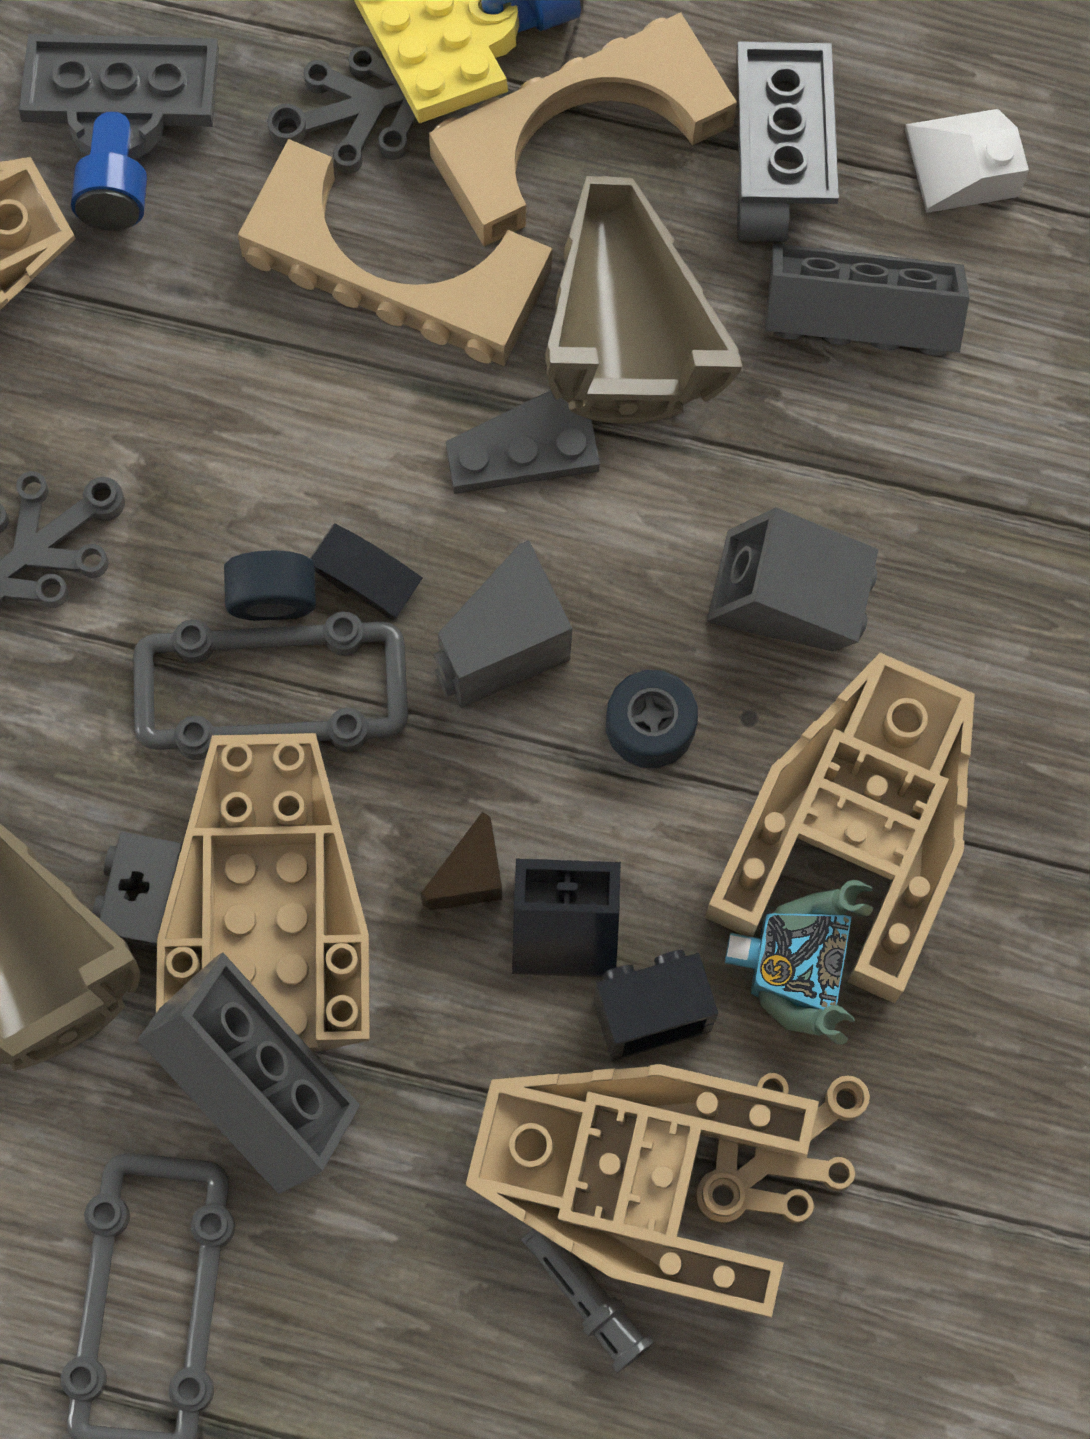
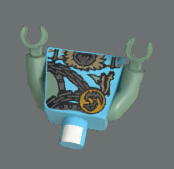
M851 880L845 883L841 890L835 889L812 893L780 905L774 913L766 914L760 938L730 933L725 963L754 969L751 994L758 997L760 1006L786 1030L817 1036L825 1034L838 1045L847 1042L848 1038L842 1032L834 1030L839 1021H855L852 1015L837 1005L852 918L844 914L847 910L864 917L872 913V906L868 904L856 905L855 903L858 894L863 891L873 890L869 885L859 880Z

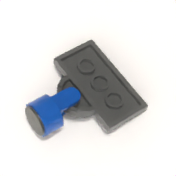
M28 34L19 104L21 121L68 123L71 139L78 149L87 155L80 159L75 166L71 197L73 213L85 224L100 230L118 231L127 229L140 222L145 209L147 173L143 166L135 161V159L151 151L160 141L165 126L213 127L219 59L217 38Z

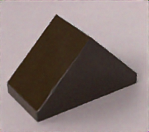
M483 811L421 892L422 905L430 911L502 900V883L491 817Z

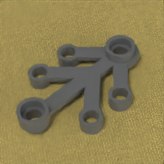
M366 46L356 47L350 52L348 61L351 74L360 80L377 76L393 85L376 89L332 70L325 61H311L305 66L303 72L307 89L317 94L329 90L348 99L304 113L293 104L276 106L271 110L267 119L269 135L273 142L282 147L285 146L288 139L301 143L306 133L356 118L344 141L339 142L333 150L335 167L345 174L355 173L362 166V149L384 109L401 104L391 127H386L380 132L378 141L380 153L385 158L396 160L405 155L408 148L407 135L416 117L386 60L376 56L375 52ZM360 59H367L371 62L366 67H359L355 64ZM315 73L326 75L321 81H315L310 78ZM286 126L296 129L292 133H280V130ZM389 139H398L401 141V144L397 147H388L385 145V142ZM349 152L356 155L352 161L346 162L340 159V156L344 153Z
M29 471L22 474L16 483L21 504L14 548L0 559V603L5 598L41 602L46 607L56 608L66 602L69 594L62 577L57 574H46L38 582L12 577L25 567L82 572L83 575L89 578H97L103 575L108 569L109 561L101 546L87 544L81 547L79 551L52 547L92 518L109 521L118 517L124 509L125 497L120 485L115 480L108 477L95 478L85 486L83 499L38 531L42 502L48 497L49 487L45 478L40 473ZM36 482L41 484L40 490L35 494H26L24 492L25 487L30 483ZM101 489L111 491L110 497L104 501L94 499L95 493ZM0 503L1 533L7 528L9 517L5 508ZM95 554L101 557L100 563L95 567L84 565V560L90 555ZM56 584L61 587L59 594L55 597L43 595L45 588L49 585Z

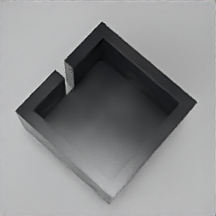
M684 950L671 951L654 958V966L635 971L633 965L620 966L603 974L604 980L596 982L593 1003L611 1062L712 1031L719 1013L699 953L686 956Z

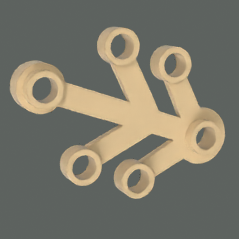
M777 1073L764 1075L756 1086L762 1088L764 1083L774 1081L780 1085L782 1093L788 1094L789 1091L787 1081ZM842 1076L832 1082L825 1095L826 1102L817 1109L811 1140L838 1119L850 1121L862 1115L870 1100L868 1088L863 1081L854 1076ZM841 1091L850 1092L855 1098V1106L851 1109L840 1107L836 1100L837 1094ZM719 1139L715 1170L707 1173L699 1182L696 1200L701 1212L708 1219L719 1223L734 1221L745 1210L783 1215L787 1221L797 1224L806 1221L814 1209L813 1199L806 1191L795 1189L784 1195L752 1189L751 1187L766 1175L823 1182L827 1188L833 1191H842L852 1184L855 1178V1169L852 1163L843 1157H835L829 1161L806 1158L805 1160L755 1148L754 1158L737 1170L738 1143ZM833 1165L843 1166L848 1174L846 1182H833L829 1177V1168ZM718 1187L729 1189L732 1193V1202L726 1206L718 1205L713 1199L714 1189ZM792 1197L802 1198L807 1206L806 1213L801 1216H795L790 1213L787 1207L788 1200Z

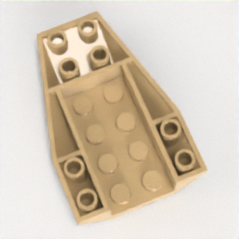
M316 733L212 735L157 938L156 1013L161 1006L210 961L224 952L312 1052L370 1041L369 934Z

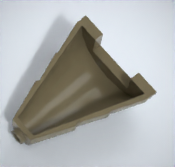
M586 176L565 245V267L556 296V312L545 352L548 383L556 400L564 399L568 402L570 411L579 416L606 423H644L684 413L683 404L702 397L703 401L708 402L725 390L743 367L741 358L738 355L739 349L703 295L704 290L673 246L675 240L633 178Z
M0 824V1065H8L10 1063L13 1071L56 1057L89 1039L108 1025L125 1008L122 997L128 990L130 993L137 990L140 970L126 942L85 907L68 886L38 862L35 853Z

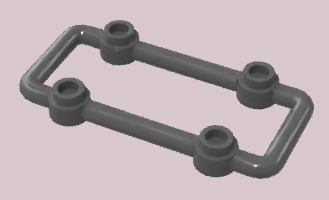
M342 611L335 613L328 618L325 625L210 630L207 624L202 621L191 619L183 621L172 633L146 635L139 640L134 649V729L137 739L149 749H178L188 759L201 760L207 756L212 735L316 733L317 741H330L338 750L353 752L360 749L367 739L388 738L397 735L407 723L408 701L403 634L391 623H362L351 612ZM365 642L385 643L388 717L366 719L360 711L346 707L334 712L328 721L213 727L209 720L202 716H190L180 721L176 729H155L153 655L156 653L176 652L183 661L196 664L208 659L213 650L327 645L333 653L347 656L356 653Z
M124 1153L111 1158L105 1165L100 1193L89 1201L84 1212L85 1222L94 1235L76 1358L66 1364L61 1374V1386L70 1397L67 1429L72 1439H195L199 1413L211 1403L214 1396V1384L211 1377L205 1372L220 1252L221 1247L227 1245L235 1233L234 1218L226 1209L229 1190L228 1176L225 1170L217 1163L204 1160ZM125 1174L199 1181L208 1184L205 1205L195 1212L191 1221V1232L200 1244L184 1368L174 1375L169 1385V1397L178 1408L174 1433L89 1424L91 1402L103 1393L107 1384L106 1370L97 1359L114 1239L127 1228L130 1220L129 1208L120 1198L123 1176Z

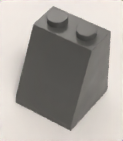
M775 507L728 530L707 622L832 652L858 643L867 626L868 618L865 611L869 592L873 589L877 580L878 572L875 564L879 549Z
M529 540L519 544L438 633L439 651L433 654L438 667L435 669V674L445 696L448 697L454 694L461 708L570 660L573 628Z

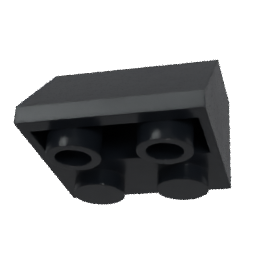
M516 858L512 974L603 977L605 972L617 968L621 862Z

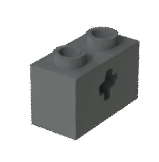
M120 832L117 846H109L104 863V876H109L105 896H97L92 913L121 937L129 948L157 953V938L181 853L182 843ZM139 883H143L148 893L138 894L136 901H131L127 891H135Z

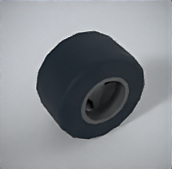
M277 550L254 551L234 556L224 564L225 607L228 614L236 618L250 621L297 619L310 614L316 607L314 563L312 559L303 554Z
M643 670L627 676L614 688L607 704L606 734L612 748L625 761L640 768H660L676 762L688 751L698 724V705L691 689L679 677L663 670Z

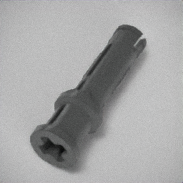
M535 1229L529 1231L522 1238L521 1241L536 1256L546 1272L583 1317L582 1325L586 1335H594L614 1360L612 1368L616 1373L621 1372L655 1343L650 1336H642L624 1313L626 1305L621 1299L618 1300L616 1297L610 1298L576 1255Z

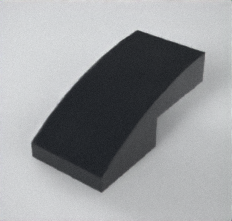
M336 523L330 527L310 557L313 560L316 573L345 594L350 591L390 620L397 618L423 579V577L393 556Z

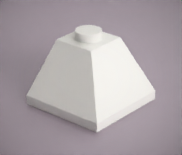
M999 109L906 124L905 132L926 213L1019 197L1029 169L1018 128Z

